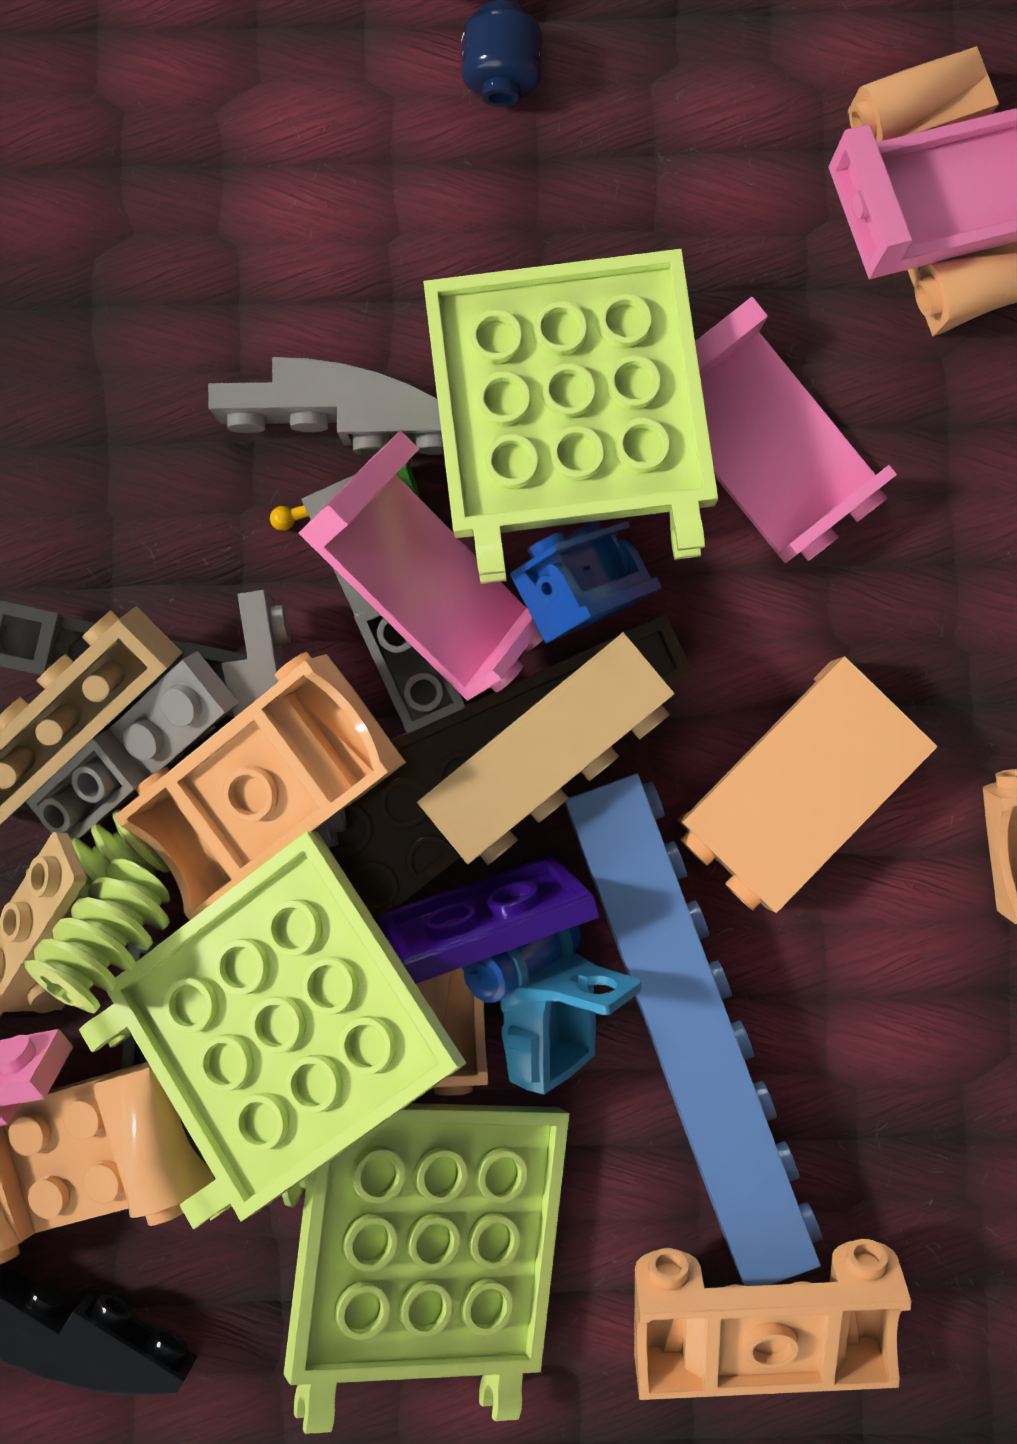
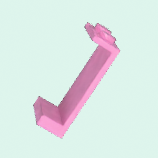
M751 297L695 341L715 478L784 563H787L800 552L810 561L838 538L831 527L848 513L858 522L884 502L887 497L880 488L897 474L890 465L877 475L874 474L760 334L759 331L768 315L755 299Z
M400 430L314 516L299 534L467 701L489 687L497 693L505 688L522 670L523 664L518 660L524 650L526 652L530 651L543 638L528 608L501 581L480 584L477 557L459 538L454 537V533L396 475L419 450Z

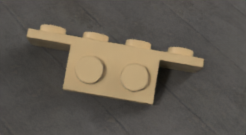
M53 832L39 855L31 862L27 875L11 901L2 910L0 917V1016L3 1012L34 1011L46 1013L53 1010H62L65 1006V1003L55 998L30 976L25 969L24 961L35 960L34 949L43 939H53L52 929L60 919L71 918V905L86 883V874L68 833Z

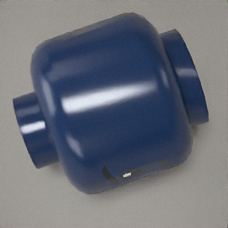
M491 1L482 5L478 12L465 22L462 31L461 77L465 86L475 94L482 96V100L486 104L494 107L512 106L519 101V97L527 95L537 87L541 78L542 33L538 22L526 13L525 8L520 4L511 1Z

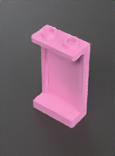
M1017 108L876 142L870 124L844 131L828 168L868 279L1017 242Z

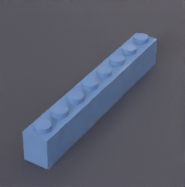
M634 773L568 797L564 805L628 976L641 980V992L635 997L742 1284L744 1286L772 1285L820 1267L821 1265L812 1243L822 1240L821 1231L809 1203L804 1202L798 1205L790 1182L800 1179L798 1169L787 1143L783 1141L775 1144L767 1121L777 1118L772 1099L764 1082L759 1081L753 1084L745 1060L753 1058L754 1052L742 1022L739 1020L730 1023L722 1000L732 997V993L721 964L718 960L708 963L700 940L709 937V931L697 901L695 900L687 904L685 902L678 880L687 877V872L675 842L671 841L664 844L655 820L665 817L653 782L650 781L642 784L638 773Z

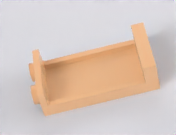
M845 656L830 661L814 678L816 682L692 810L684 812L676 820L687 831L679 840L706 866L713 859L719 862L732 875L725 885L752 911L761 904L766 909L777 913L938 747Z

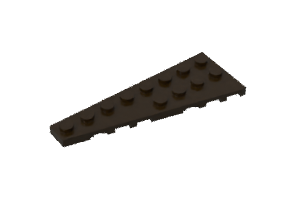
M666 614L625 632V635L670 689L692 672V668ZM618 636L506 686L497 693L493 692L465 705L466 708L390 740L406 763L358 800L344 808L346 831L337 832L339 845L329 847V850L376 923H379L377 917H380V914L395 910L461 857L419 806L417 801Z

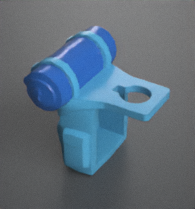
M579 925L462 967L465 983L475 997L485 1003H494L501 1000V1011L504 1012V1024L501 1027L509 1080L528 1091L546 1094L576 1073L595 1056V1013L610 1015L641 992L640 979L596 966L575 953L581 941ZM594 985H606L615 990L604 994H594Z

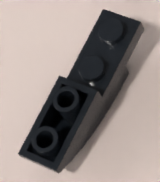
M9 1261L0 1264V1360L41 1378L98 1392L157 1395L172 1394L179 1391L198 1355L188 1350L187 1344L179 1335L165 1328L154 1329L135 1317L131 1307L122 1299L111 1294L100 1295L92 1289L74 1309L65 1303L64 1296L56 1288L42 1282H31L12 1270Z

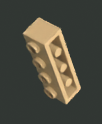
M137 606L120 619L110 610L82 636L90 645L83 654L74 662L64 654L36 680L45 689L30 704L22 697H19L0 714V824L183 653Z
M623 632L417 801V803L467 864L480 855L485 863L489 865L518 841L510 831L511 828L528 814H531L538 823L541 822L568 799L561 789L563 785L580 771L590 781L619 757L611 746L626 733L632 730L640 740L670 714L662 704L675 693Z

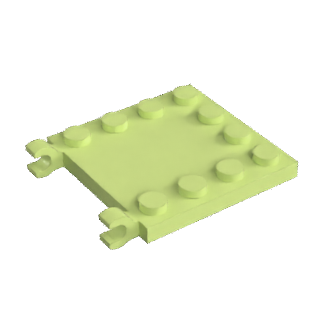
M682 249L423 281L453 532L455 538L474 536L480 584L506 581L501 533L670 512L674 560L701 556L700 548L705 547V539L699 508L715 506L718 494Z
M306 831L136 961V964L130 971L125 970L116 977L119 985L112 992L107 991L114 1004L89 1020L79 1029L91 1052H96L107 1043L110 1048L115 1047L131 1035L133 1036L216 1179L180 1204L193 1229L199 1227L208 1219L211 1221L230 1207H233L240 1221L254 1215L467 1064L318 831Z
M410 1103L307 1176L284 1366V1376L289 1384L297 1385L294 1399V1416L296 1418H304L303 1431L305 1434L332 1432L335 1417L337 1383L483 1375L479 1389V1404L482 1407L493 1406L492 1419L494 1421L519 1420L522 1409L523 1373L541 1372L569 1122V1113L560 1107Z

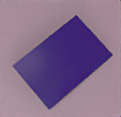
M550 854L380 914V917H377L386 939L415 984L594 920L599 918L594 896L555 855Z

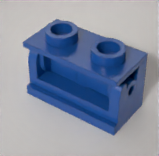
M593 521L573 531L566 537L562 532L555 533L531 546L527 550L531 560L510 573L545 643L615 616L662 589L657 577L651 579L636 548L625 539L617 540L616 535L630 527L628 521L604 529L599 521Z

